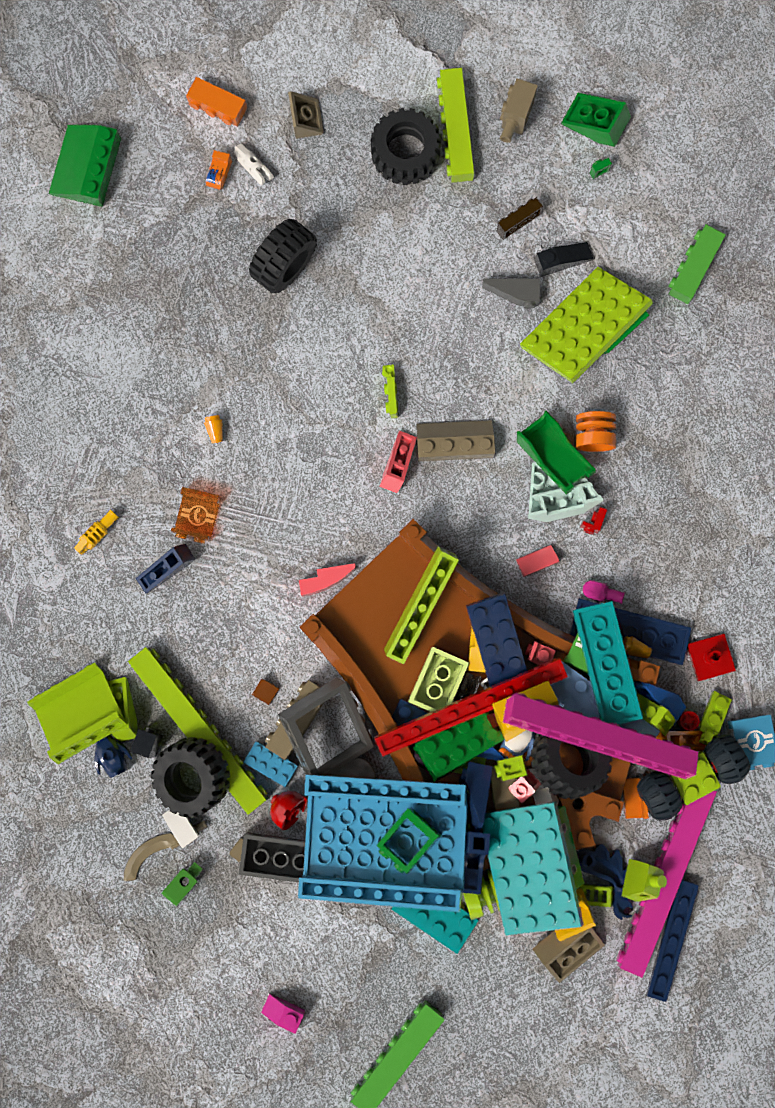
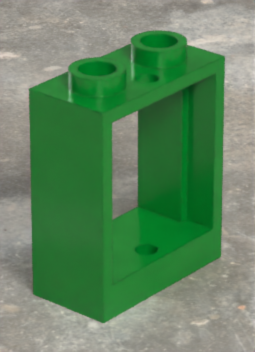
M411 807L407 808L376 846L380 849L378 852L384 858H390L395 863L394 867L399 872L407 874L413 870L440 838L441 834ZM407 819L429 838L408 865L386 845Z

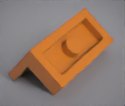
M628 778L625 781L623 798L626 819H649L647 805L644 800L642 801L637 791V784L641 778Z

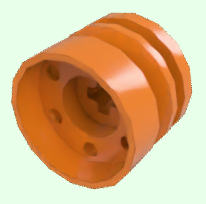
M590 411L576 415V422L579 423L576 424V430L583 432L576 435V449L585 452H604L616 449V434L608 432L616 429V424L613 423L616 421V415L604 411Z

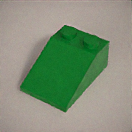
M577 93L561 124L599 144L615 147L631 115L626 102Z

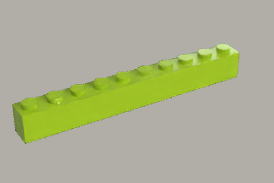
M145 647L127 662L187 738L196 737L197 740L202 738L207 741V744L212 743L215 745L217 751H221L223 760H226L228 763L226 768L230 771V778L227 779L230 781L228 791L246 814L249 815L268 800L266 797L267 791L262 785L258 786L254 780L256 778L249 769L247 771L244 769L242 759L237 754L235 756L230 751L232 747L227 740H221L218 736L220 732L213 723L210 725L206 720L208 717L201 708L198 710L194 705L196 702L189 693L187 695L182 690L183 684L177 678L173 679L170 675L171 669L166 663L162 665L158 659L160 655L154 648Z

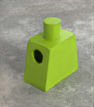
M629 859L621 896L635 902L658 898L660 889L664 888L667 884L663 870L647 863Z

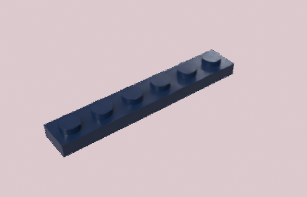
M681 880L667 917L647 988V997L667 1002L699 888L697 884Z

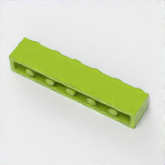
M462 68L440 70V76L436 77L437 89H441V95H438L439 106H443L440 118L441 124H445L442 136L443 141L447 142V147H444L445 159H449V165H446L447 177H451V183L473 181L474 168Z
M440 546L437 547L384 648L387 657L402 664L405 663L459 561L456 554Z

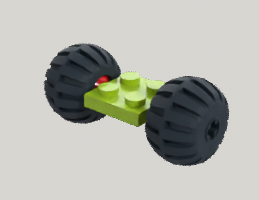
M721 735L714 737L706 745L704 752H698L695 776L683 779L670 775V779L666 773L660 771L650 772L640 779L637 784V791L642 801L644 800L647 805L649 814L655 820L665 821L679 813L682 808V800L685 805H689L720 788L719 781L724 784H734L743 780L750 771V763L741 745L734 737Z

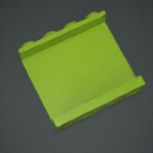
M96 663L87 665L83 670L70 675L64 681L51 686L50 689L27 701L28 705L35 710L49 744L48 756L56 764L64 762L127 725L103 670Z

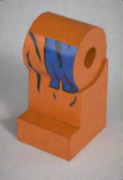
M216 150L213 151L210 171L206 179L207 187L218 190L223 189L232 164L230 154Z

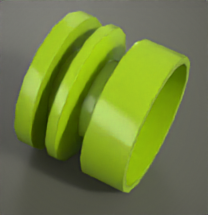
M491 869L486 870L488 880H484L482 874L481 894L463 893L471 920L484 916V906H487L490 913L493 914L492 904L496 903L500 912Z

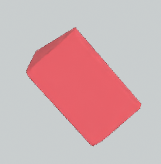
M551 545L516 559L523 577L560 562Z

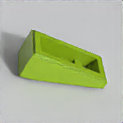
M583 884L579 887L583 889L585 896L587 895V889H590V901L587 900L589 905L612 907L613 886ZM595 890H598V901H594ZM603 890L607 891L606 902H603Z

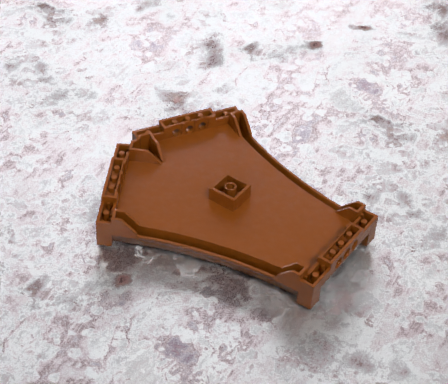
M414 519L400 530L399 536L316 615L312 614L299 627L332 666L335 667L344 681L348 682L352 692L361 703L379 734L398 727L392 715L400 699L408 702L431 647L468 662L471 622L466 605L498 595L497 592L457 563L405 663L402 664L387 657L384 648L438 547ZM507 600L527 671L539 666L526 660L527 655H525L527 646L528 644L532 645L534 641L556 650L552 660L560 658L563 662L571 649L575 637L542 621ZM627 658L633 683L638 681L653 686L656 685L660 666ZM571 667L573 670H575L580 675H582L590 681L588 674ZM466 669L452 703L484 690L480 683L487 677L486 673L467 671ZM409 703V704H411V705H413V706H415V707H417V708H419V709H421V710H423V711H425V712H427V713H430V711H427V710H425V709H423V708H421V707H418V706H416V705H414V704H412V703ZM494 709L488 711V713H494ZM499 726L494 727L497 732H501ZM502 742L495 745L493 748H495L499 752ZM562 742L560 758L563 765L571 773L580 776L583 770L581 754L572 744ZM412 744L390 753L403 781L433 783L429 771L418 753L413 749ZM527 752L522 755L525 769H532V757L526 762ZM612 757V762H609V765H612L611 773L607 774L609 778L598 790L579 797L582 800V806L579 809L573 807L574 799L559 798L558 794H556L559 799L557 806L565 805L576 850L595 846L589 824L592 817L598 815L619 822L624 802L620 800L631 762ZM486 759L485 764L492 766L497 765L496 760ZM452 772L435 783L458 785L461 774ZM491 786L489 787L486 812L494 811ZM533 794L523 803L519 801V807L536 805ZM488 855L485 856L483 870L491 868Z

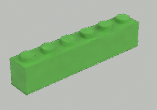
M425 1000L423 1004L419 1003L413 1010L414 1016L410 1020H405L400 1028L402 1029L398 1036L394 1035L389 1041L388 1045L390 1047L386 1052L381 1051L375 1060L377 1062L373 1068L369 1067L363 1075L365 1079L360 1085L357 1083L351 1090L350 1102L357 1108H377L445 1020L444 1015L428 1001Z

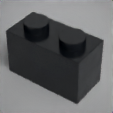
M153 727L138 729L130 752L146 758H154L164 735L159 734L160 730Z

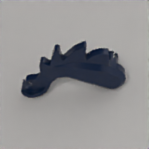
M598 844L593 851L586 849L577 850L582 872L607 880L613 885L614 899L612 906L614 915L620 920H623L622 917H632L633 915L625 914L624 912L626 907L633 908L628 898L621 896L627 866L623 869L619 850L615 849L611 856L603 844Z

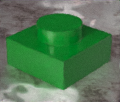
M609 158L599 159L592 164L589 173L592 179L609 172L612 165Z

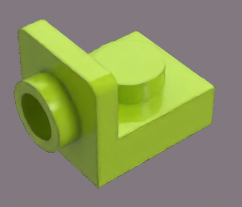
M522 755L496 761L497 765L494 766L497 778L500 777L501 781L527 775Z

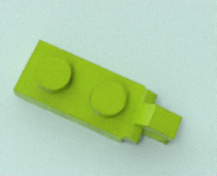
M394 364L383 365L382 376L387 379V384H384L385 395H388L389 401L385 402L386 413H389L391 418L394 419L399 417Z
M716 691L711 693L699 724V730L702 731L700 743L707 745L713 737H717L732 699Z

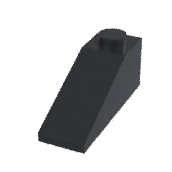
M588 242L553 247L538 252L534 261L540 277L592 261L594 258Z

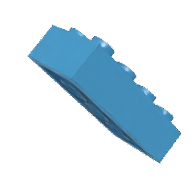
M258 741L254 743L243 762L284 787L288 785L298 767L292 761L284 760L268 750Z

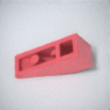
M399 430L386 464L380 487L398 493L405 480L417 437Z

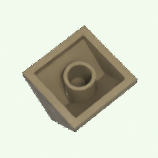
M292 91L288 92L296 139L322 135L324 131L318 99Z

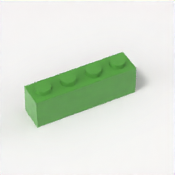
M705 225L702 230L698 229L694 240H696L694 246L690 245L685 254L688 258L685 262L681 261L677 269L680 273L677 278H672L668 286L671 288L668 295L689 304L726 234L708 225Z

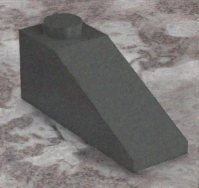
M483 278L482 288L518 306H524L526 309H533L539 305L540 279Z

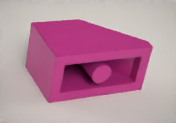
M269 993L261 1013L277 1026L296 1034L305 1009Z

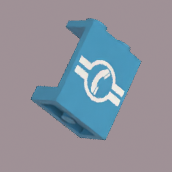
M771 715L728 721L729 729H733L734 738L741 745L749 760L750 770H755L757 765H762L763 768L775 766V733Z

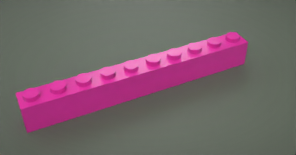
M521 693L514 694L506 701L503 723L679 778L688 779L696 775L698 752L691 750L688 746H678L670 740H659L650 734L643 735L637 733L635 729H624L616 723H605L597 717H586L578 711H567L562 706H552L540 699L533 700Z
M713 791L689 805H685L682 802V808L677 814L675 821L672 820L668 829L670 832L669 837L664 839L661 850H663L661 857H657L654 863L655 867L663 870L667 884L664 888L660 889L658 898L639 902L640 909L638 913L633 915L631 924H633L632 929L626 933L624 943H626L624 949L619 951L616 958L619 968L643 978L717 791Z

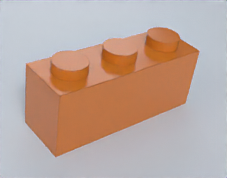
M198 77L195 78L186 94L188 103L193 109H201L210 117L215 118L216 116L230 126L238 127L247 110L244 99Z

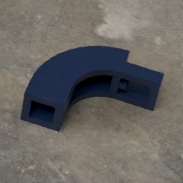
M467 832L463 893L481 894L483 863L485 856L489 855V833Z

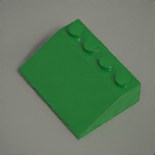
M68 125L48 194L103 207L121 142L118 130L101 125Z

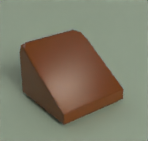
M262 678L253 691L252 696L270 705L279 688Z

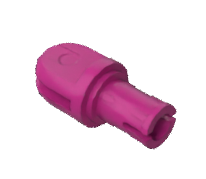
M595 580L585 582L582 588L586 597L600 602L607 599L622 604L625 592L610 589L607 583Z

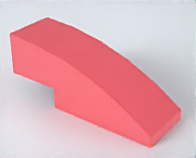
M355 563L317 569L318 577L299 580L301 596L313 595L337 585L356 570Z

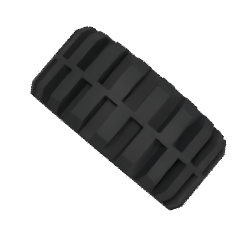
M399 108L398 112H394V110L388 112V117L383 115L380 118V124H375L374 132L371 134L372 161L376 165L378 173L382 172L386 180L391 178L392 183L398 184L399 181L402 182V185H408V182L417 184L419 179L424 181L428 178V173L432 174L440 161L442 139L437 124L433 125L434 120L430 116L426 118L424 112L419 111L417 113L413 108H409V111ZM411 135L418 138L424 148L416 157L402 159L393 155L388 146L398 136Z
M296 219L282 221L262 241L263 243L253 255L252 262L249 265L250 276L270 293L277 294L285 290L300 275L310 261L317 247L316 236Z
M538 734V738L533 743L535 748L531 750V757H534L531 765L536 770V773H534L536 778H540L542 781L540 784L544 789L549 788V793L553 795L558 794V797L563 799H577L598 790L609 778L607 774L611 773L612 765H609V762H612V756L573 745L579 751L583 760L581 775H575L565 768L560 758V746L564 741Z
M196 737L184 738L165 748L157 755V760L153 762L152 768L154 770L151 771V779L154 782H152V788L156 790L155 795L157 799L160 798L161 804L165 808H170L169 811L173 814L179 813L181 817H187L188 815L191 818L197 817L212 809L226 796L230 781L227 780L230 778V771L226 768L228 763L226 760H223V754L220 750L217 751L215 749L216 746L212 743L207 744V741L202 738L199 740ZM181 762L188 763L197 770L202 782L201 792L193 791L185 785L180 775Z

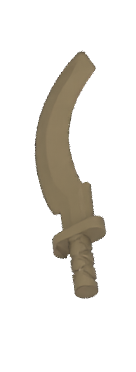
M202 821L193 827L198 833L208 826L205 821ZM171 833L163 834L140 845L132 853L126 864L124 881L136 880L141 864L153 853L167 848L173 850L180 846L174 835Z

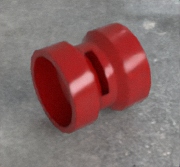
M684 711L676 723L680 729L692 731L699 726L700 720L695 712Z

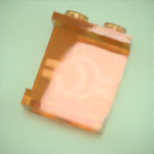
M182 487L180 492L182 500L175 528L172 527L171 532L175 534L176 538L186 540L187 537L194 538V542L205 544V541L211 542L222 498L216 494Z

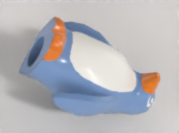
M526 730L508 742L504 740L500 746L499 753L507 759L523 755L527 752L525 758L527 762L531 757V750L534 749L535 732Z

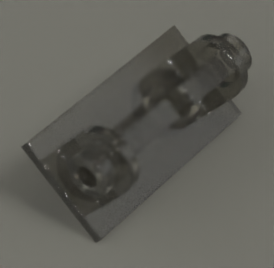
M467 672L464 673L454 702L477 693L482 678Z

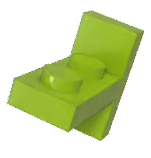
M636 692L643 720L659 730V733L666 736L676 719L668 709L656 705Z

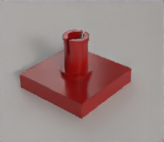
M725 634L687 645L697 682L736 671Z

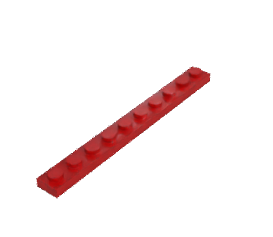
M556 658L374 736L383 757L493 710V703L547 681L551 685L568 676L561 659Z

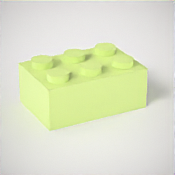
M431 647L408 702L430 712L451 704L469 663Z

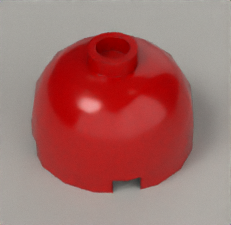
M292 790L284 791L280 795L277 793L271 800L270 817L272 821L282 830H288L298 821L299 818L296 817L300 810L302 812L305 811L308 800L300 793Z

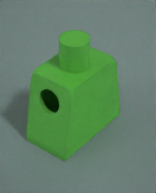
M195 862L187 871L182 868L161 894L176 907L179 906L199 882L196 880V877L203 869ZM184 877H187L189 883L183 887L181 881Z

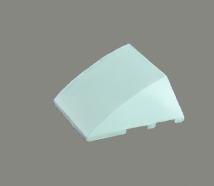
M536 462L532 463L529 519L550 522L584 514L603 501L601 495H598L592 483L588 482L586 478H582L575 483L574 489L566 495Z

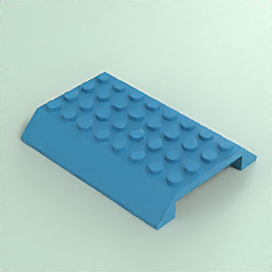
M306 775L304 795H308L304 871L303 876L299 878L298 899L460 912L464 890L468 812L466 785ZM412 807L441 836L413 870L406 874L405 872H399L394 867L395 863L390 858H384L378 852L380 849L376 845L407 808ZM407 819L386 845L408 865L429 838Z

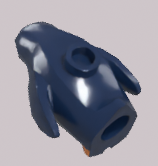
M111 735L96 742L94 764L97 773L101 775V765L109 778L128 770L124 754L129 759H133L127 747L121 742L116 741Z

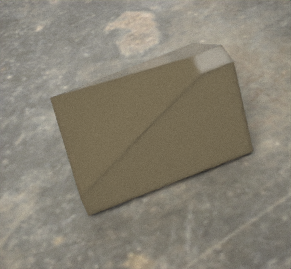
M242 836L229 852V855L238 862L241 860L244 839Z

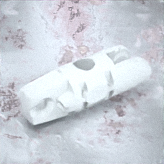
M242 144L235 147L234 154L238 158L237 160L261 186L265 184L264 177L269 181L274 178L273 174L253 152Z

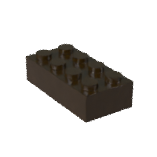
M537 197L531 198L527 201V204L519 206L515 212H510L505 219H500L496 231L502 240L540 216L543 205Z

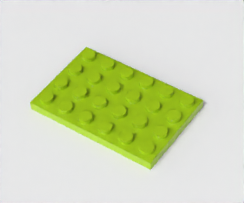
M597 267L520 343V346L565 379L574 383L653 304L652 299Z

